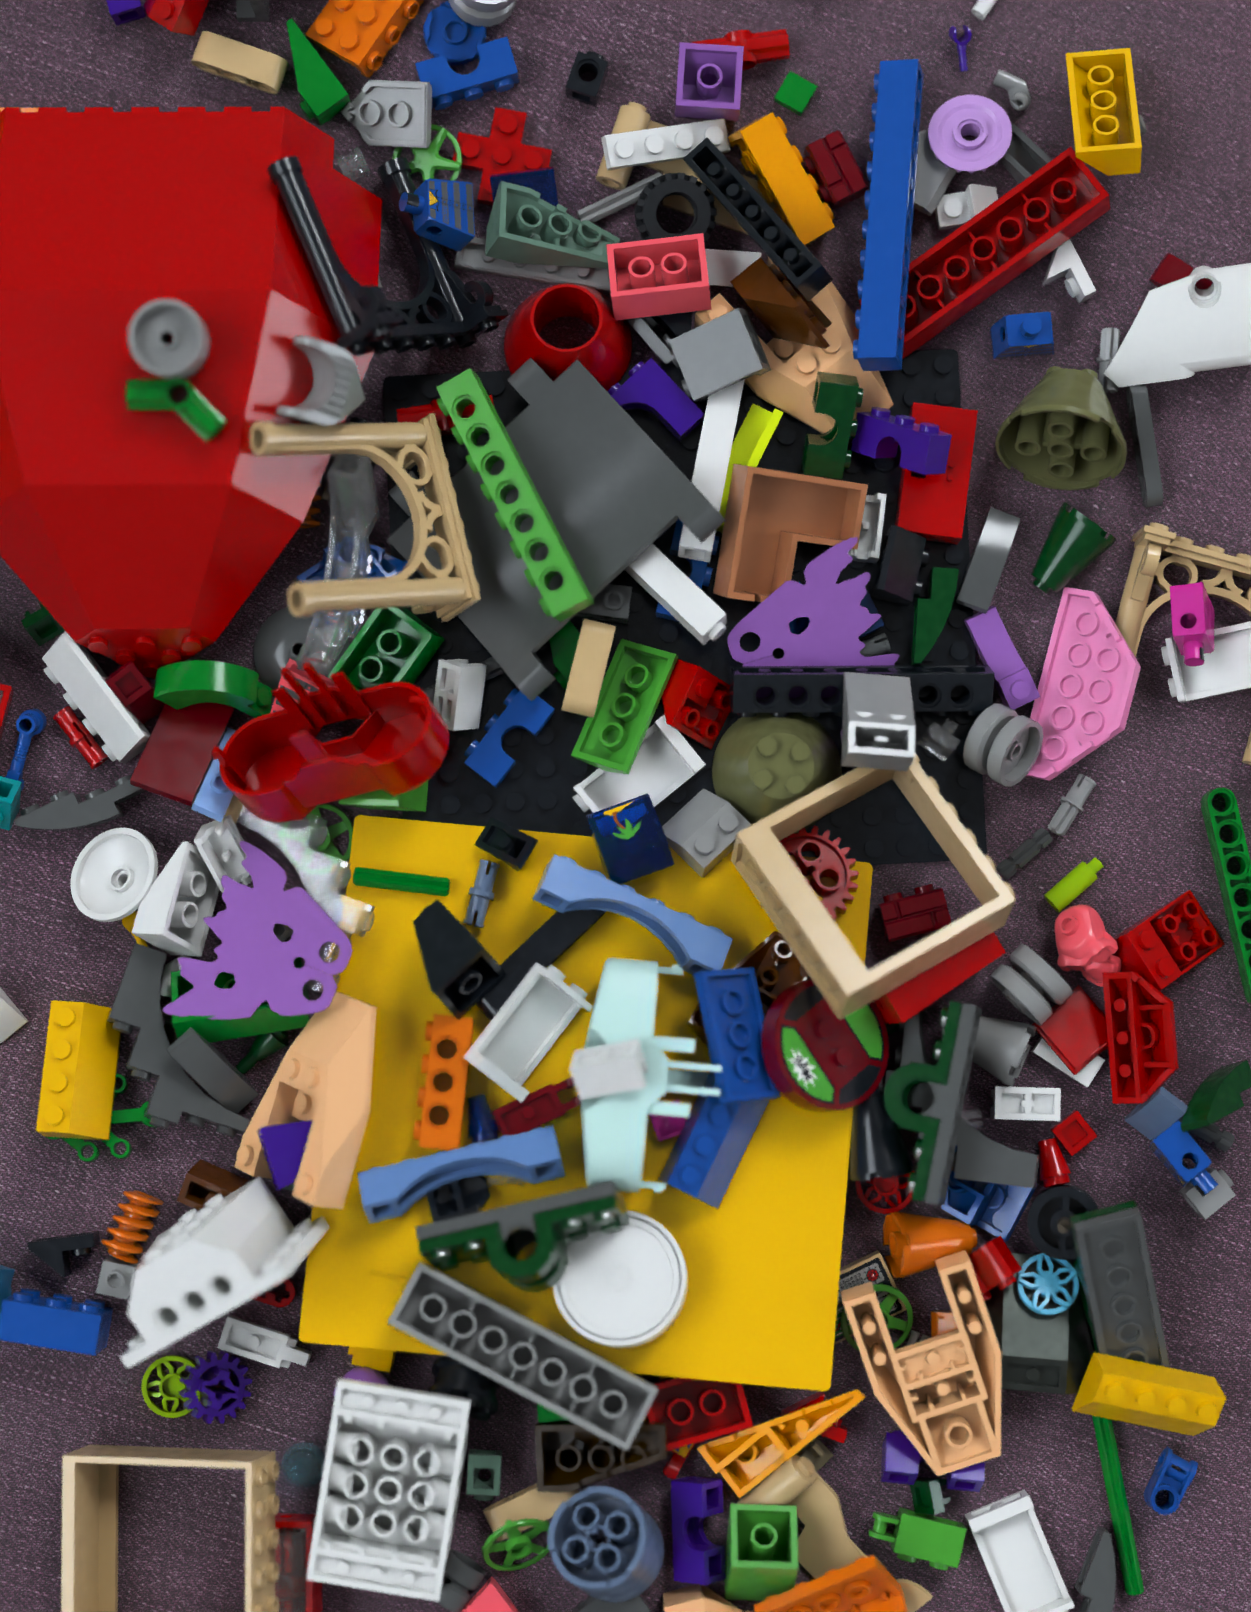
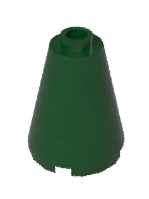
M1066 502L1062 504L1031 573L1036 578L1033 584L1047 594L1051 590L1058 593L1117 540L1111 534L1105 539L1104 537L1107 532L1075 508L1069 513L1068 511L1071 506Z

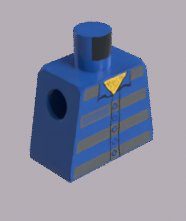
M427 179L413 194L408 192L402 193L399 200V210L413 214L414 231L417 235L459 252L475 238L473 183Z
M1051 312L1006 315L990 327L993 359L1054 354Z
M1179 1120L1151 1142L1149 1148L1183 1187L1191 1182L1204 1197L1219 1185L1206 1170L1212 1164L1211 1160L1188 1131H1182ZM1182 1159H1191L1195 1167L1193 1169L1185 1168L1182 1164Z

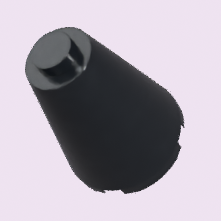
M878 1088L866 1100L853 1107L848 1167L850 1181L871 1180V1177L890 1178L914 1171L913 1162L900 1128L889 1116L884 1103V1094H880Z

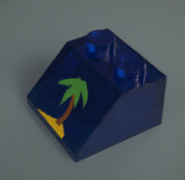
M648 793L586 815L604 873L608 880L620 885L674 865L666 835Z

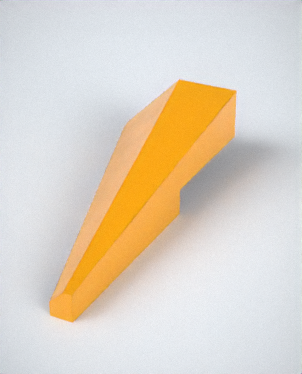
M856 1389L702 1444L697 1450L716 1474L719 1472L740 1499L857 1405L865 1396Z

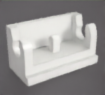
M705 249L709 285L734 287L730 281L759 259L761 252Z
M876 493L874 496L866 495L858 549H851L848 552L853 561L876 563L878 561L887 494Z
M440 659L438 661L433 705L446 722L449 730L458 731L479 728L487 665L482 663L468 664L467 659Z
M231 815L225 816L222 822L214 820L201 825L193 841L221 893L223 894L224 892L221 884L223 875L230 877L238 883L242 882L243 885L247 886L252 881V878L241 864L247 857L239 845L244 840Z
M639 1039L575 1050L569 1068L580 1100L645 1089L646 1087L644 1072H648Z
M994 1086V1089L991 1090L993 1106L990 1108V1118L1060 1121L1061 1088Z

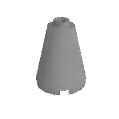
M981 1016L972 1061L1004 1084L1013 1087L1015 1078L1018 1079L1031 1047L1028 1044L1031 1036H1035L1037 1027L1028 1023Z

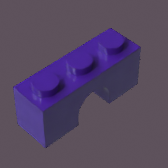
M872 407L871 412H857V431L852 441L851 451L872 458L896 457L898 445H900L901 459L899 467L923 475L945 473L952 435L939 431V425L932 423L917 424L914 417L907 415H896L895 417L890 415L891 410L881 407Z
M895 1430L892 1433H887L882 1444L881 1482L914 1485L918 1476L919 1465L926 1461L902 1430ZM985 1461L947 1473L946 1489L979 1492L985 1479Z
M691 1475L671 1480L670 1497L672 1502L671 1530L673 1534L672 1564L674 1567V1581L708 1585L725 1580V1546L711 1543L703 1530L705 1517L723 1513L722 1479Z

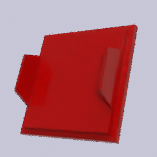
M1079 985L1072 990L1073 993L1062 1005L1056 1004L1052 1007L1053 1014L1041 1026L1035 1022L1032 1024L1037 1027L1036 1031L1073 1075L1077 1074L1108 1047L1106 1016Z

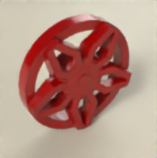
M911 1173L905 1174V1175H901V1176H902V1177H910V1174H911ZM900 1176L883 1179L882 1177H873L871 1180H865L867 1183L872 1184V1186L867 1188L864 1195L861 1190V1181H855L856 1192L862 1203L872 1211L882 1214L898 1212L905 1208L911 1202L913 1192H909L902 1201L898 1188L904 1189L908 1187L909 1180L900 1184L898 1179ZM875 1190L878 1193L877 1196L867 1201L871 1191ZM894 1193L896 1194L897 1206L889 1199V1196ZM882 1196H884L885 1202L891 1208H880L873 1204L880 1201Z

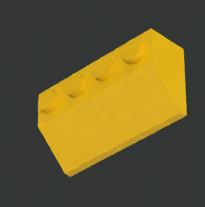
M1122 48L1066 53L1065 59L1076 157L1107 176L1140 173L1142 142L1131 49Z
M51 1000L36 1131L45 1137L109 1141L121 1032L112 1028L113 1023L107 1022L111 1008L85 1002Z
M1093 1352L1072 1410L1077 1413L1195 1436L1216 1426L1227 1398L1215 1377Z

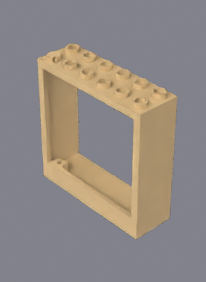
M916 753L908 771L857 767L736 834L731 858L732 863L839 1020L1003 927L1016 901L1011 885L1006 881H1002L999 877L993 860L988 855H984L979 849L973 832L968 828L965 829L961 824L955 807L950 802L946 803L939 793L940 790L937 782L931 776L928 777L921 768L920 760ZM893 779L983 906L868 971L779 841Z
M90 1444L62 1455L61 1612H118L119 1464L246 1469L245 1612L279 1611V1599L275 1596V1583L279 1577V1565L275 1562V1549L279 1544V1531L275 1528V1515H277L279 1510V1497L275 1495V1487L280 1471L279 1462L276 1461V1451Z

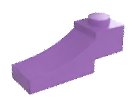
M989 607L986 614L978 612L964 619L983 665H988L994 672V684L1003 704L1014 710L1039 698L1040 695L1032 676L1010 639L996 607Z

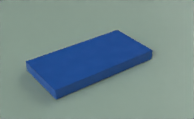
M754 967L695 973L694 979L712 1065H722V1072H713L716 1087L721 1089L720 1096H718L720 1105L772 1100L781 1097L780 1091L772 1082L763 1060L761 1039L765 1018Z

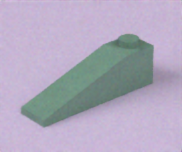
M504 181L499 183L486 229L485 256L513 263L608 269L606 244L620 243V238L588 220L580 221L566 213L567 208L560 204H557L556 207L539 198L541 194L532 188Z

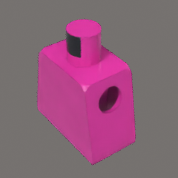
M1203 582L1170 586L1173 638L1181 655H1184V664L1192 667L1204 664V654L1214 651L1213 605Z

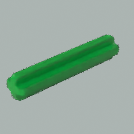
M356 867L353 874V883L358 886L438 896H448L450 891V880L448 878Z

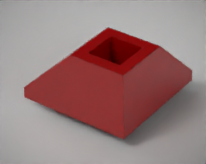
M677 659L662 695L667 724L706 748L712 749L731 710L729 705L730 685L700 666Z

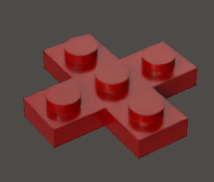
M495 107L490 137L458 132L457 141L462 152L461 168L483 172L477 198L478 203L493 206L501 181L514 184L515 178L547 183L552 149L522 144L527 120L526 112ZM454 150L453 161L457 162V155Z

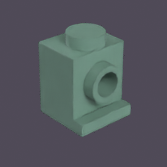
M469 1450L466 1495H474V1499L479 1501L493 1500V1496H500L503 1450ZM481 1469H488L491 1472V1477L482 1479L479 1476Z

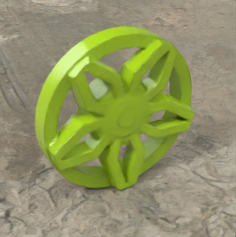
M167 1355L157 1359L148 1367L142 1379L141 1390L145 1403L154 1413L167 1418H177L193 1410L185 1408L176 1411L179 1405V1398L183 1402L188 1400V1398L179 1395V1391L186 1389V1384L180 1382V1378L183 1377L181 1373L186 1370V1365L196 1366L193 1361L180 1355ZM169 1361H178L185 1365L179 1367L175 1373L174 1367ZM161 1363L169 1369V1374L165 1375L163 1373ZM157 1368V1375L161 1380H154L148 1383L150 1374ZM159 1385V1392L148 1391L149 1388ZM196 1390V1395L200 1402L202 1395L199 1390ZM163 1396V1409L159 1408L150 1397L159 1398ZM167 1400H174L171 1411L168 1409Z

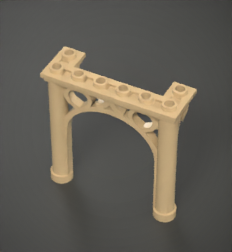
M435 413L428 414L418 422L274 425L271 421L255 422L250 430V446L253 453L257 456L354 454L375 462L396 482L407 501L412 516L414 529L413 548L406 566L399 574L385 578L292 583L288 590L287 601L293 616L307 617L312 616L316 612L411 606L414 614L436 611L437 618H441L442 622H448L481 600L479 594L480 587L475 577L472 555L468 549L464 533V523L460 517L456 501V491L452 485L449 463L445 457L441 441V430L437 425ZM417 464L420 478L414 479L404 469H411ZM424 486L425 492H426V496H425L423 490L420 491V492H418V489H420L421 487ZM434 524L436 536L432 535L427 538V535L433 531L432 525ZM427 546L434 548L438 552L442 565L441 570L434 568L424 554ZM418 569L427 579L408 580L407 578Z
M1151 522L1149 526L1144 525L1138 530L1131 540L1135 542L1133 547L1135 550L1115 621L1134 656L1136 657L1147 620L1158 607L1170 601V586L1172 585L1164 578L1165 566L1175 564L1184 567L1189 573L1187 584L1196 583L1198 580V571L1195 565L1218 571L1213 579L1200 581L1203 582L1208 596L1226 600L1241 608L1251 617V587L1247 590L1244 598L1241 596L1243 590L1234 584L1232 578L1234 575L1251 580V556L1238 553L1236 557L1224 554L1225 549L1214 545H1206L1205 548L1193 545V540L1176 536L1177 533L1168 531L1169 527L1160 523ZM1161 555L1167 557L1159 562ZM1155 578L1157 585L1165 594L1147 606ZM1220 583H1223L1224 589L1216 586H1218ZM1251 731L1242 760L1243 763L1251 765Z

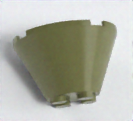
M1057 366L1048 368L1046 375L1042 377L1000 425L995 442L997 454L1008 469H1011V466L1024 474V480L1042 487L1058 490H1083L1097 487L1101 480L1109 476L1113 479L1121 472L1127 456L1126 442L1102 384L1098 380V374L1091 369H1063Z
M802 712L789 713L787 717H774L770 713H757L755 717L739 718L727 729L720 739L712 763V780L716 795L728 801L751 825L842 776L840 755L831 735L817 720L802 715ZM820 819L807 825L805 827V830L814 825L815 823H817Z

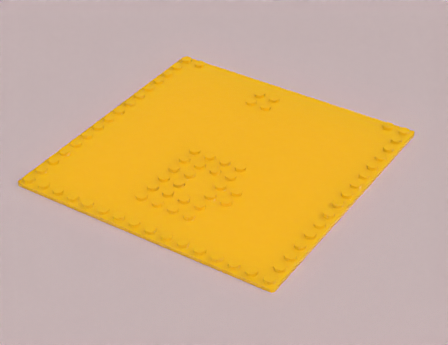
M366 815L355 817L342 931L352 945V955L345 970L337 974L336 991L376 1006L370 1113L343 1209L312 1206L311 1221L313 1222L323 1216L330 1228L307 1254L299 1339L302 1342L448 1356L387 1323L408 1283L370 1275V1271L373 1270L410 1279L420 1261L433 1266L419 1253V1241L416 1234L417 1226L433 1223L427 1195L413 1204L403 1216L370 1224L362 1205L358 1179L359 1172L367 1171L373 1167H384L400 1163L406 1159H417L433 1155L439 1151H447L418 1147L419 1141L413 1140L415 1121L422 1120L423 1107H417L419 1087L426 1086L427 1074H421L423 1054H429L431 1041H425L427 1021H433L434 1014L454 1016L430 990L413 921L420 915L421 911L438 899L479 941L494 960L501 965L557 912L532 899L546 865L556 854L573 859L577 865L589 871L601 872L606 876V879L619 885H628L635 889L636 893L646 898L658 899L666 907L678 913H687L701 924L721 929L725 935L733 938L722 969H732L774 931L779 932L764 908L760 907L759 901L732 863L733 850L706 876L701 878L665 843L518 830L535 838L538 842L522 869L516 871L502 860L482 851L474 845L484 830V826ZM789 855V857L795 862L794 856ZM802 856L804 859L808 861H814L817 859L815 857ZM480 859L489 861L486 875L489 873L492 862L500 864L492 893L495 895L494 899L489 901L484 928L474 927L477 913L474 915L471 926L463 923L471 895L468 894L469 889L474 887ZM856 861L855 866L849 869L859 872L858 878L852 881L858 884L857 891L850 893L853 895L854 900L852 904L844 903L847 908L844 915L836 912L837 918L835 923L865 966L873 867L868 862ZM356 867L448 878L450 880V891L448 896H438L358 886L353 883V874ZM808 875V876H805L804 878H807L808 881L810 882L811 876ZM830 877L820 879L821 884L825 887H834L836 885L835 881ZM815 892L818 899L820 901L823 900V898ZM606 912L552 964V966L566 976L563 980L565 984L570 986L574 983L588 994L585 1000L592 1006H594L603 966L608 958L658 961V966L672 967V964L678 965L661 940L647 928L613 912ZM684 970L683 976L658 974L654 1036L695 1039L694 1053L662 1050V1052L669 1061L712 1065L709 1049L687 1024L699 1003L694 975ZM476 1005L462 1016L474 1018L475 1020L472 1045L490 1023V1020ZM584 1008L578 1011L523 1083L522 1087L532 1093L550 1084L554 1086L572 1077L569 1068L575 1050L584 1049L593 1008L590 1012ZM449 1040L442 1042L438 1048L440 1057L444 1059L452 1058L457 1051L456 1044ZM471 1063L460 1148L472 1143H483L502 1137L503 1135L492 1111L517 1100ZM668 1068V1070L708 1073L709 1075V1071ZM446 1073L438 1075L434 1081L436 1090L439 1092L450 1090L453 1085L452 1077ZM575 1086L560 1091L557 1095L561 1104H564L578 1096V1092ZM666 1092L657 1101L672 1102L679 1099L680 1103L690 1104L691 1112L698 1094ZM781 1092V1097L769 1100L718 1209L666 1184V1188L661 1193H656L654 1189L640 1188L639 1193L620 1191L625 1198L627 1211L646 1215L656 1220L669 1231L679 1245L687 1265L688 1290L680 1314L663 1334L646 1344L631 1348H611L588 1340L578 1333L562 1315L555 1300L553 1286L541 1292L522 1291L512 1285L507 1279H504L490 1265L489 1261L483 1263L466 1261L459 1263V1267L456 1269L440 1271L631 1373L827 1391L831 1386L853 1107L830 1112L809 1111L790 1102ZM580 1105L566 1111L565 1115L539 1126L544 1128L554 1126L566 1177L531 1184L517 1178L501 1175H483L488 1184L490 1198L481 1212L588 1187L584 1171ZM442 1106L434 1108L430 1115L431 1121L438 1126L445 1124L449 1119L448 1110ZM647 1114L641 1181L664 1183L658 1179L679 1135L659 1142L649 1114ZM537 1243L526 1245L517 1255L518 1260L529 1258L535 1252Z

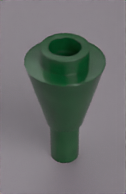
M279 1031L258 1035L249 1049V1053L236 1065V1068L245 1075L258 1061H262L288 1046V1032Z

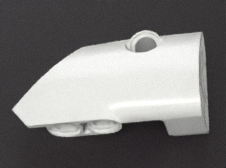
M1251 263L1219 268L1199 266L1189 276L1149 290L1136 318L1104 374L1118 387L1185 379L1192 377L1195 372L1251 365ZM1202 278H1208L1213 282L1211 287L1205 290L1198 289L1195 284Z

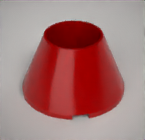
M554 285L535 292L526 298L514 311L508 322L504 337L505 359L512 375L531 357L552 381L558 378L578 359L604 389L608 391L619 382L629 367L632 355L631 331L626 319L617 321L614 319L612 300L605 294L583 285ZM565 316L583 319L596 331L588 342L572 349H561L551 346L539 336V333L550 321Z

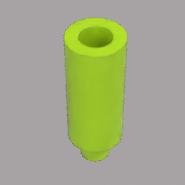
M1096 857L1088 864L1082 861L1044 894V898L1054 910L1060 913L1098 879L1096 873L1104 866Z

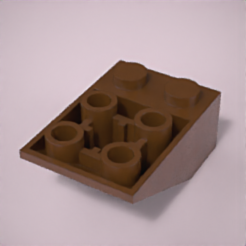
M760 257L730 281L773 338L825 349L830 346L822 336L826 329L816 316H813L814 314L774 263L768 267Z

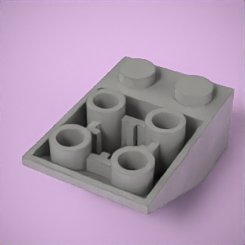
M844 672L841 766L908 771L915 758V719L910 677Z

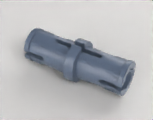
M482 859L479 860L474 887L469 889L468 894L471 895L465 919L463 920L464 924L471 926L474 915L477 913L474 927L484 928L489 901L494 899L495 894L492 893L498 868H500V864L492 862L489 873L486 875L489 861Z

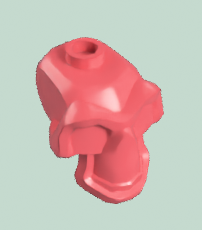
M1074 905L1063 910L1057 916L1054 923L1056 948L1059 954L1057 965L1063 971H1081L1084 978L1103 987L1102 973L1120 972L1121 959L1118 956L1112 955L1118 950L1117 942L1106 932L1100 915L1091 906Z

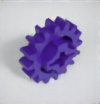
M210 1350L207 1351L206 1360L198 1355L195 1357L197 1363L195 1367L186 1365L185 1368L190 1374L189 1377L180 1378V1382L186 1384V1389L179 1391V1395L188 1398L183 1406L187 1410L193 1409L191 1415L196 1419L203 1416V1421L211 1424L215 1417L218 1423L223 1424L226 1414L233 1419L237 1417L234 1410L236 1407L246 1408V1405L241 1400L243 1397H251L252 1393L245 1390V1386L251 1384L252 1379L243 1376L248 1371V1368L243 1364L238 1365L240 1361L238 1357L232 1355L229 1358L228 1353L225 1351H220L217 1357L215 1352ZM228 1369L232 1372L234 1376L235 1384H232L231 1380L229 1379L230 1372L228 1371ZM218 1383H220V1385L226 1387V1389L219 1388V1390L214 1389L213 1391H211V1389L205 1387V1385L212 1386L218 1385ZM196 1390H199L202 1395L201 1402L203 1406L197 1398Z

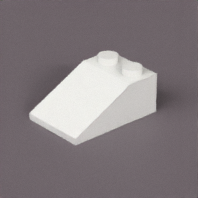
M185 841L181 843L152 884L146 897L139 904L134 920L132 934L170 955L202 957L209 931V926L203 919L213 916L220 890L196 846Z

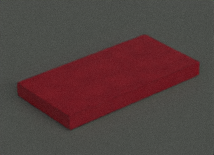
M197 703L177 710L165 704L132 774L130 784L192 807L213 761L212 750L220 745L236 708L219 703Z

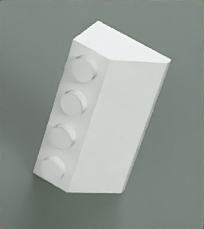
M67 632L63 633L42 657V660L47 665L43 670L55 685L60 682L66 690L63 697L73 710L79 708L86 718L82 722L93 736L98 733L105 742L101 747L110 760L114 762L117 759L119 762L126 764L145 749L151 734L105 682L107 675L86 647L76 643Z

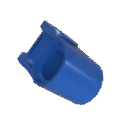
M1166 1447L1160 1454L1154 1472L1145 1488L1144 1500L1146 1504L1162 1515L1174 1513L1178 1509L1187 1487L1194 1479L1198 1463L1194 1460L1187 1461L1174 1454L1171 1448ZM1171 1465H1175L1181 1468V1470L1178 1471L1172 1468ZM1166 1489L1169 1495L1168 1501L1162 1506H1157L1155 1503L1156 1494L1160 1490Z

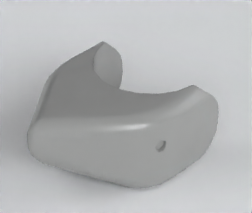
M294 336L292 344L306 354L313 367V387L306 400L300 405L293 408L277 406L276 414L296 421L319 425H333L343 420L366 400L351 354L339 346L318 339Z

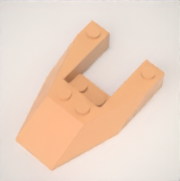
M768 257L767 266L770 267L773 262ZM788 280L814 314L813 316H816L826 329L822 336L830 346L825 349L775 337L765 344L758 336L771 371L762 375H752L746 378L744 382L756 396L822 434L827 433L833 428L835 420L827 414L814 412L812 400L818 371L856 376L859 388H863V399L861 407H855L853 419H856L857 412H871L872 407L891 409L894 404L880 372L863 371L858 359L853 357V342L858 340L859 329H856L854 313L832 281L808 302ZM719 293L711 299L712 310L697 311L695 313L694 326L695 328L734 310V308Z
M336 991L330 1005L325 1010L314 1013L288 1049L243 1134L240 1148L237 1151L235 1168L253 1177L261 1176L262 1178L272 1179L257 1130L267 1126L313 1120L292 1196L311 1206L343 1209L370 1113L376 1006Z
M966 1250L934 1260L957 1329L896 1350L894 1349L872 1281L840 1291L874 1395L937 1476L1001 1456L1002 1353Z

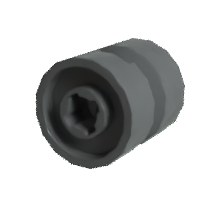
M451 1549L445 1565L440 1600L437 1603L449 1611L462 1612L471 1598L469 1590L477 1589L486 1575L485 1570L470 1557Z

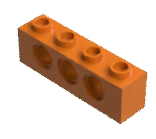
M434 1014L433 1021H427L425 1041H431L429 1054H423L421 1074H427L426 1086L419 1087L417 1107H423L422 1120L415 1121L413 1140L419 1141L418 1147L447 1151L460 1148L470 1063L463 1057L472 1046L474 1018L461 1017L458 1020L455 1016ZM448 1040L454 1042L457 1047L456 1054L450 1059L441 1058L438 1053L439 1045ZM443 1073L449 1074L453 1079V1085L447 1092L437 1091L434 1085L436 1077ZM442 1106L448 1110L449 1119L445 1124L438 1126L433 1124L430 1115L434 1108Z

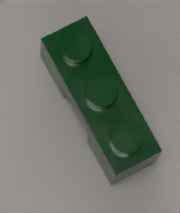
M817 372L812 400L814 412L834 418L835 423L833 428L827 433L820 435L806 434L801 462L803 474L842 479L844 469H849L852 451L848 450L849 439H854L857 431V419H853L855 407L860 408L863 399V388H859L856 376Z

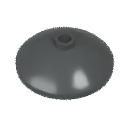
M285 607L272 614L259 629L254 643V663L262 681L274 690L278 688L281 669L285 668L289 659L302 665L305 662H310L318 673L327 677L350 643L343 626L333 630L320 612H316L312 616L295 617L290 612L289 607ZM299 644L305 646V653L301 656L294 654V648Z

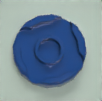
M449 1L443 2L440 6L433 9L427 15L424 23V41L430 54L434 57L446 54L449 65H464L473 61L478 56L476 45L486 43L487 40L486 27L474 26L463 21L453 11Z

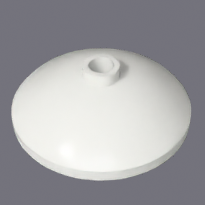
M130 828L110 829L93 838L79 854L71 874V894L77 908L86 916L100 922L118 921L135 912L157 878L158 859L154 846L147 837Z

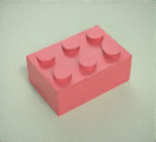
M703 233L606 244L611 300L616 321L712 310Z

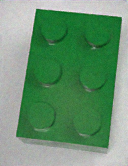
M404 607L378 608L370 615L327 677L330 678L331 674L343 672L357 691L390 682L414 684L445 638Z

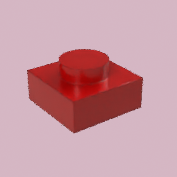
M1074 1110L1050 1129L1070 1156L1076 1154L1097 1137L1078 1110Z

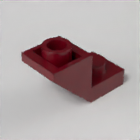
M132 660L105 678V682L123 705L142 724H145L163 710L165 703L154 698L155 686L150 679L147 680Z

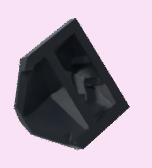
M483 1175L447 1183L427 1194L433 1223L481 1212L490 1198L488 1184Z

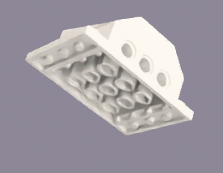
M261 1176L225 1197L221 1193L215 1195L205 1202V1207L198 1212L194 1208L178 1219V1223L157 1236L149 1250L142 1256L143 1259L134 1272L127 1315L139 1331V1334L127 1342L129 1348L120 1357L127 1369L288 1278L330 1228L325 1218L322 1216L313 1222L308 1218L294 1227Z
M345 1378L337 1380L306 1580L439 1602L445 1565L449 1556L467 1453L468 1419L471 1399Z

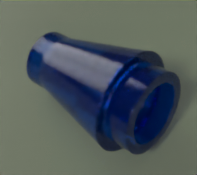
M478 1095L468 1098V1139H471L472 1143H483L498 1139L500 1129L488 1104L487 1096Z

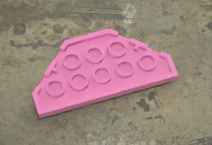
M1064 587L1037 689L1040 697L1034 700L1030 719L1042 726L1043 741L1037 760L1026 777L1051 781L1125 730L1141 666L1101 598L1094 591Z

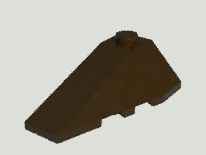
M570 1420L538 1422L535 1424L538 1492H571L591 1483L603 1481L611 1476L631 1471L668 1457L666 1423L642 1422L628 1451Z

